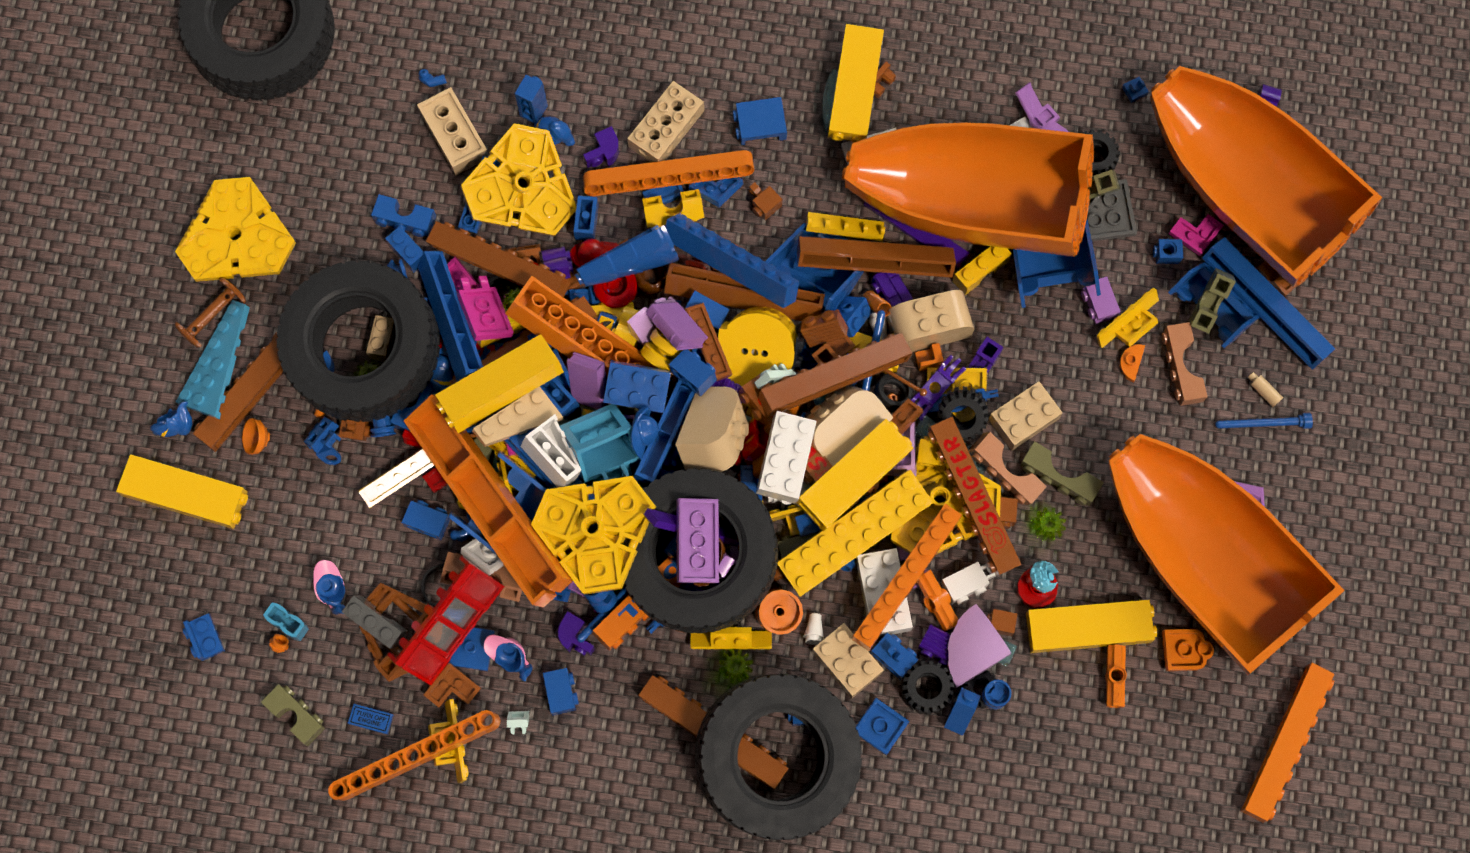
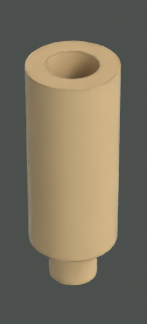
M1253 372L1248 376L1253 382L1251 386L1272 407L1283 399L1262 375L1258 377Z

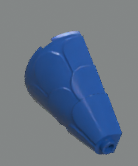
M655 225L576 269L577 274H575V277L580 285L584 284L587 287L642 273L646 270L676 262L679 258L665 226Z

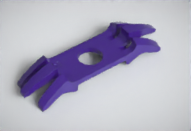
M952 355L948 356L923 385L922 388L927 390V395L921 396L917 392L910 399L912 402H915L919 398L920 400L916 404L920 407L924 404L927 405L923 408V413L918 418L919 420H923L927 412L934 406L933 404L966 370L963 366L950 376L952 371L961 362L960 358L943 370L953 359ZM932 382L939 383L940 391L934 394L930 391L929 386Z

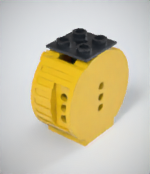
M765 306L751 307L738 313L730 322L725 321L719 328L718 340L732 372V376L728 377V379L741 385V387L763 371L770 369L774 364L778 367L783 363L787 370L793 367V371L796 373L803 366V356H800V352L805 347L804 336H802L801 331L797 336L792 320L777 309Z

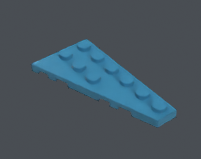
M234 300L231 301L184 388L180 392L176 403L179 404L180 402L187 401L186 408L220 420L221 413L219 409L221 404L225 402V387L229 385L236 361L235 350L236 347L240 346V332L245 328L250 307L246 304Z

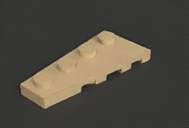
M539 386L474 427L473 433L483 446L486 447L509 439L511 436L527 433V431L537 428L555 414L558 421L563 420V416Z

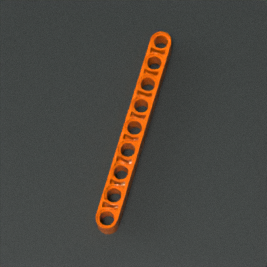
M741 150L590 170L583 175L584 192L588 196H600L749 176L754 172L753 156L750 151Z
M481 711L334 781L328 788L329 796L332 799L342 801L353 798L496 730L501 722L500 717L492 711ZM491 715L493 719L492 723L489 726H487L485 724V719L487 716ZM472 724L474 730L468 735L467 727ZM451 733H454L455 740L449 743L448 737ZM432 742L436 743V749L434 752L430 751V745ZM416 750L418 757L415 761H412L411 754ZM398 759L399 767L394 770L393 762ZM377 768H379L381 774L376 779L374 776V772ZM361 777L362 784L360 787H357L356 780ZM340 786L344 789L341 796L337 792Z

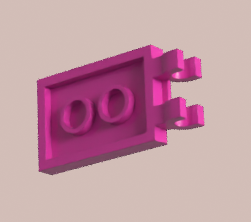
M479 276L480 284H476V289H471L468 277L460 278L461 285L457 287V297L474 341L512 337L514 332L505 314L506 312L496 287L489 286L487 276Z

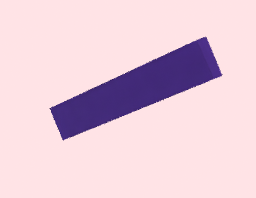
M864 202V206L923 246L954 248L955 268L957 270L968 258L970 253L950 239L914 229L890 218Z
M647 508L644 515L654 527L677 532V515ZM719 526V538L723 541V544L738 547L737 534L732 529Z

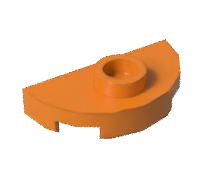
M1137 344L1130 346L1120 358L1119 367L1122 373L1126 376L1127 380L1133 383L1136 379L1145 345Z

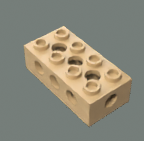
M673 81L627 138L628 147L649 162L665 161L704 112V101Z
M451 87L417 104L423 120L455 176L481 163L483 155L489 156L485 145Z

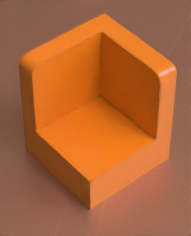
M939 343L932 344L928 350L915 353L919 371L927 370V368H939L944 361Z

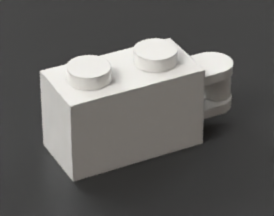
M976 562L942 579L941 585L949 593L951 604L957 602L959 605L969 600L968 596L974 593L977 596L987 591L988 580L996 575L991 573L987 564L980 566L979 562ZM987 569L990 575L986 576L983 570Z

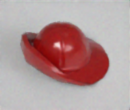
M586 239L584 242H580L572 247L570 257L579 268L619 245L597 239Z
M629 275L610 282L593 285L595 295L601 303L610 308L624 307L636 296V276Z

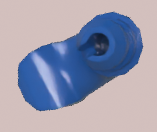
M467 514V519H468V521L471 520V517H470L469 514ZM464 529L451 531L452 540L463 542L472 536Z

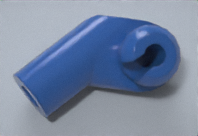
M427 69L419 71V80L429 87L447 83L444 74L434 77L429 74Z

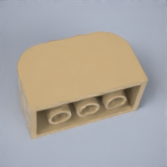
M952 290L906 301L888 310L890 311V314L887 316L889 334L897 335L902 333L912 352L931 348V345L936 343L943 345L971 338L974 331L966 299L961 290Z
M852 385L829 393L825 397L826 400L820 405H816L811 410V414L806 417L816 421L812 439L814 447L822 456L828 459L832 466L838 463L885 419L888 421L893 419V416L875 394Z
M710 387L701 397L695 393L675 444L685 470L694 468L699 470L702 468L723 472L732 467L737 461L740 450L744 446V439L749 433V424L736 390L730 387Z

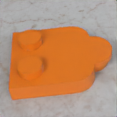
M1197 629L1162 631L1166 671H1197L1202 669L1206 665L1207 660L1213 656V645L1205 640L1203 633Z

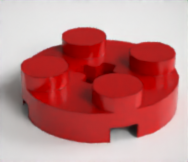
M1028 570L1025 571L1017 583V592L1021 601L1033 609L1044 608L1050 605L1056 598L1058 583L1052 591L1046 593L1034 592L1026 581ZM1054 576V580H1053V581H1050V582H1051V583L1057 582L1056 577Z

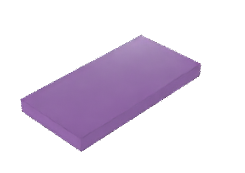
M677 499V583H719L718 499Z

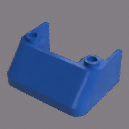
M1202 263L1189 270L1168 293L1172 295L1177 292V296L1181 300H1193L1197 304L1214 270L1207 263ZM1233 289L1228 298L1222 300L1217 312L1218 317L1215 321L1220 327L1218 329V336L1224 342L1221 346L1225 348L1233 343L1260 317Z

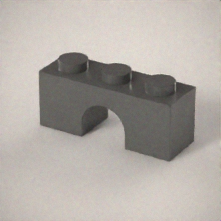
M353 595L342 613L389 649L396 648L399 645L400 639L406 635L408 630L393 619H388L375 610L376 606L363 596Z

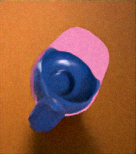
M321 560L315 565L313 571L314 592L321 602L330 606L333 614H341L345 608L341 604L345 595L343 579L333 562Z
M498 635L486 637L484 641L486 654L504 670L519 672V678L522 681H526L533 667L526 660L523 646L512 637L504 638Z

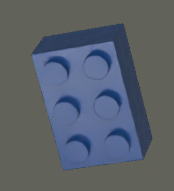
M611 360L603 402L638 409L649 407L650 411L664 413L671 371Z

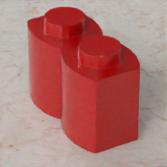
M754 417L748 422L749 433L744 439L742 449L744 459L750 462L765 454L769 438L764 431L762 423Z

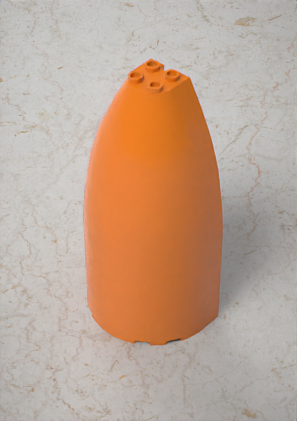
M1179 66L1176 70L1172 69L1165 76L1167 80L1164 83L1160 84L1158 82L1151 89L1150 101L1167 148L1181 173L1217 217L1293 288L1302 284L1309 277V274L1312 276L1346 243L1351 233L1355 234L1367 219V215L1370 216L1382 199L1373 188L1305 127L1284 111L1246 88L1208 73Z
M939 123L906 127L875 135L852 143L851 150L847 151L846 161L849 162V165L842 172L845 188H848L866 203L890 218L914 229L976 245L1075 257L1079 252L1090 202V189L1088 188L1092 186L1094 143L1093 135L989 123Z
M1139 434L1136 438L1133 435L1124 443L1125 446L1122 451L1117 449L1109 456L1108 465L1123 516L1137 545L1175 598L1247 676L1345 591L1269 510L1216 467L1191 453Z

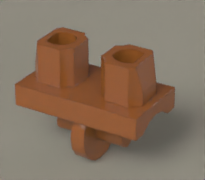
M885 62L877 71L874 90L876 98H880L885 91V88L879 84L882 80L890 86L896 79V75L890 70L888 62Z

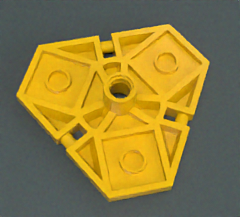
M514 123L489 152L490 155L487 158L485 157L460 186L474 221L505 227L516 226L520 230L555 236L576 211L577 206L565 173L562 174L560 171L562 164L550 132ZM495 160L501 163L499 167L493 164ZM553 171L555 177L549 178L547 172ZM518 179H525L527 181V187H520L518 184ZM513 212L519 213V219L512 218Z
M250 177L213 181L204 201L197 210L198 215L196 219L191 221L175 252L194 280L199 282L219 280L220 278L232 279L236 274H240L242 278L280 274L296 242L276 213L270 210L271 206ZM262 214L265 215V216L262 217L261 219L258 218V217L261 216ZM205 218L209 219L207 224L203 223ZM241 234L240 238L233 240L234 236ZM239 262V266L233 267V263Z
M916 447V461H917L918 447ZM916 465L917 476L915 477L929 495L933 504L891 533V542L911 553L944 504H947L962 514L955 526L959 532L956 534L951 532L938 553L957 545L958 541L962 539L965 541L974 537L970 529L972 523L969 517L966 518L962 512L961 507L963 504L960 498L957 499L953 492L954 485L951 480L947 479L944 473L945 468ZM979 473L1000 517L1001 486ZM937 496L944 497L945 501L942 503H938L934 500V498Z
M633 476L593 482L592 486H587L584 483L546 489L531 526L553 555L560 558L561 561L559 563L584 595L623 588L638 552L636 550L638 543L641 544L650 523L644 513L647 508L655 510L656 505ZM589 494H594L595 499L589 500ZM598 524L597 531L589 533L590 526ZM625 538L631 540L628 547L623 545ZM571 548L573 551L567 555L565 551Z

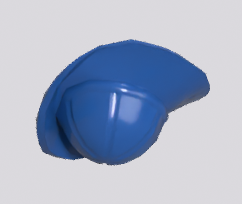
M649 407L639 409L632 424L631 446L640 460L643 458L645 447L652 443L659 433L657 422L650 417L651 411Z

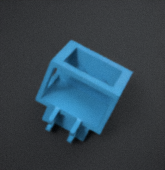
M615 404L607 405L559 426L566 436L565 440L569 448L572 449L581 468L579 475L585 483L592 481L593 485V482L632 475L630 463L639 460L631 446L632 426Z

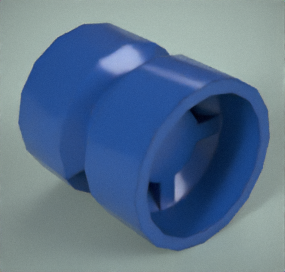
M613 590L584 595L593 609L599 613L611 610L617 602V596Z
M1003 680L991 681L982 691L981 699L983 704L992 710L1001 709L1009 702L1011 689Z

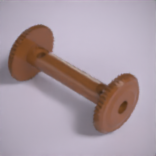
M220 278L219 281L226 289L186 329L178 322L175 323L177 331L197 348L202 345L194 337L234 297L243 304L246 302L243 294L225 278Z

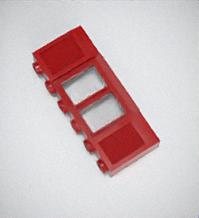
M463 556L459 559L465 564V567L460 574L455 571L449 573V578L453 583L446 591L441 587L437 589L436 594L441 599L436 606L433 607L427 604L424 607V611L428 614L422 624L418 621L412 623L411 627L416 633L410 641L404 637L400 639L399 645L403 650L397 657L390 652L387 655L396 665L429 685L434 683L450 661L454 652L463 643L465 637L475 627L477 621L489 609L505 587L495 577L488 575L480 567Z

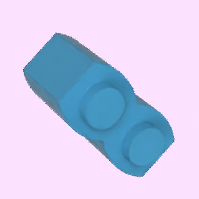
M271 603L263 614L269 623L281 629L294 640L301 641L309 630L308 626L300 618L290 614L289 611L277 603Z

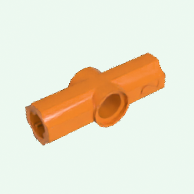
M931 569L927 570L922 574L917 583L925 596L924 604L926 608L935 614L942 629L947 631L955 627L959 619L950 605L951 597L949 593L940 587Z
M1107 645V673L1105 675L1106 707L1110 708L1125 707V680L1127 673L1125 671L1126 646ZM1113 671L1120 674V681L1112 679L1111 673Z

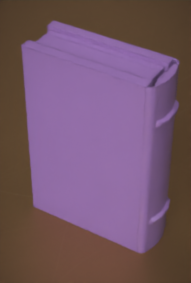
M678 302L652 304L647 310L646 315L676 350L703 347L704 341L708 338L707 335Z
M574 352L573 356L567 359L571 395L578 403L597 410L609 405V403L603 402L607 384L605 363Z

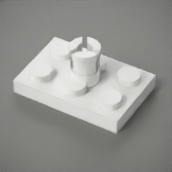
M476 538L461 548V554L488 575L493 574L504 566L500 558Z

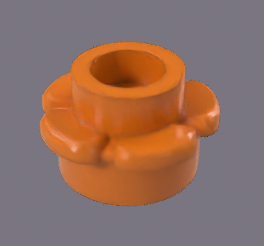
M276 634L269 640V646L276 653L284 652L289 647V640L284 635Z

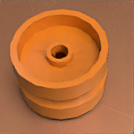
M779 588L769 589L763 601L755 609V617L759 625L765 630L779 635L788 634L795 630L801 623L803 616L802 604L798 597L790 591ZM778 608H781V609H780V612H781L780 615H778V614L776 613V611H777Z

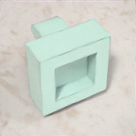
M529 711L508 712L507 728H511V734H515L516 727H521L522 734H525L529 723Z

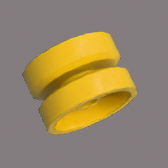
M656 327L650 335L652 342L645 343L640 351L641 355L657 368L671 371L669 364L683 350H676Z

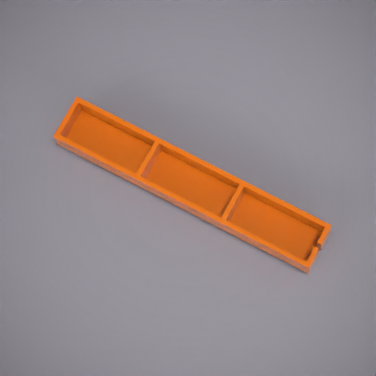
M433 394L430 395L404 420V423L531 604L545 607L557 596L555 592L561 593L573 580L559 563V559L553 555L531 526L532 522L466 429L458 433L454 427L450 428L445 420V417H447L446 413L441 414L436 406V403L439 402L437 397Z

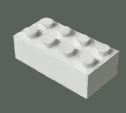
M780 411L775 413L756 494L794 504L798 501L816 426L815 420Z
M897 548L861 554L856 557L866 615L872 610L901 568ZM907 597L879 637L885 636L887 633L892 635L912 630L913 626Z

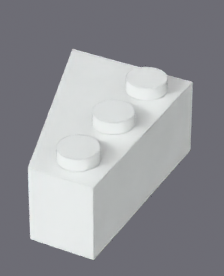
M555 414L526 435L520 447L559 488L569 486L576 481L581 468L572 449L569 448L565 440L566 436L561 431Z

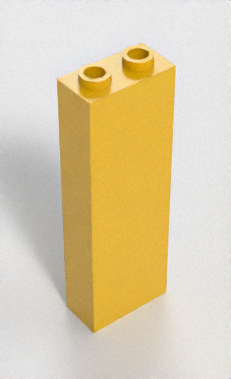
M846 24L828 137L833 140H850L852 143L867 139L884 33L882 29Z
M540 334L435 394L439 401L436 403V406L441 414L446 413L447 417H445V420L449 427H454L460 433L564 373L558 358Z
M885 419L803 493L796 503L824 532L914 449L912 442L898 432L897 426L892 421Z
M131 454L116 490L123 497L234 529L235 525L239 524L242 506H245L248 500L247 491L243 487Z
M1150 600L1028 610L1026 612L1030 652L1040 653L1098 648L1114 644L1152 643L1155 637H1157L1156 625H1153L1152 621L1154 607L1150 605Z

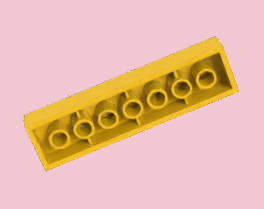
M907 470L838 518L824 532L821 530L778 560L777 566L798 596H802L933 504V501L913 472Z

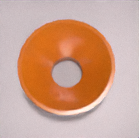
M251 418L244 425L242 444L247 454H259L267 446L270 440V433L260 420Z

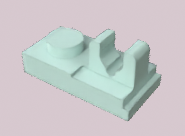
M783 363L778 367L774 364L770 369L763 371L760 374L761 377L754 383L758 389H761L766 384L772 383L773 385L778 383L780 379L786 376L793 377L796 375V372L793 369L787 370Z

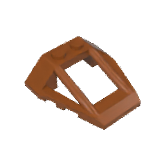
M382 583L367 597V600L376 606L375 610L380 614L394 602L413 621H418L422 624L428 617V614L424 611L426 604ZM410 606L423 613L421 617ZM437 621L425 639L436 645L441 638L443 623ZM360 627L362 634L365 635L368 642L369 652H372L375 667L387 681L390 682L409 673L396 665L387 655L384 657L374 636ZM398 646L389 649L397 657L402 651Z

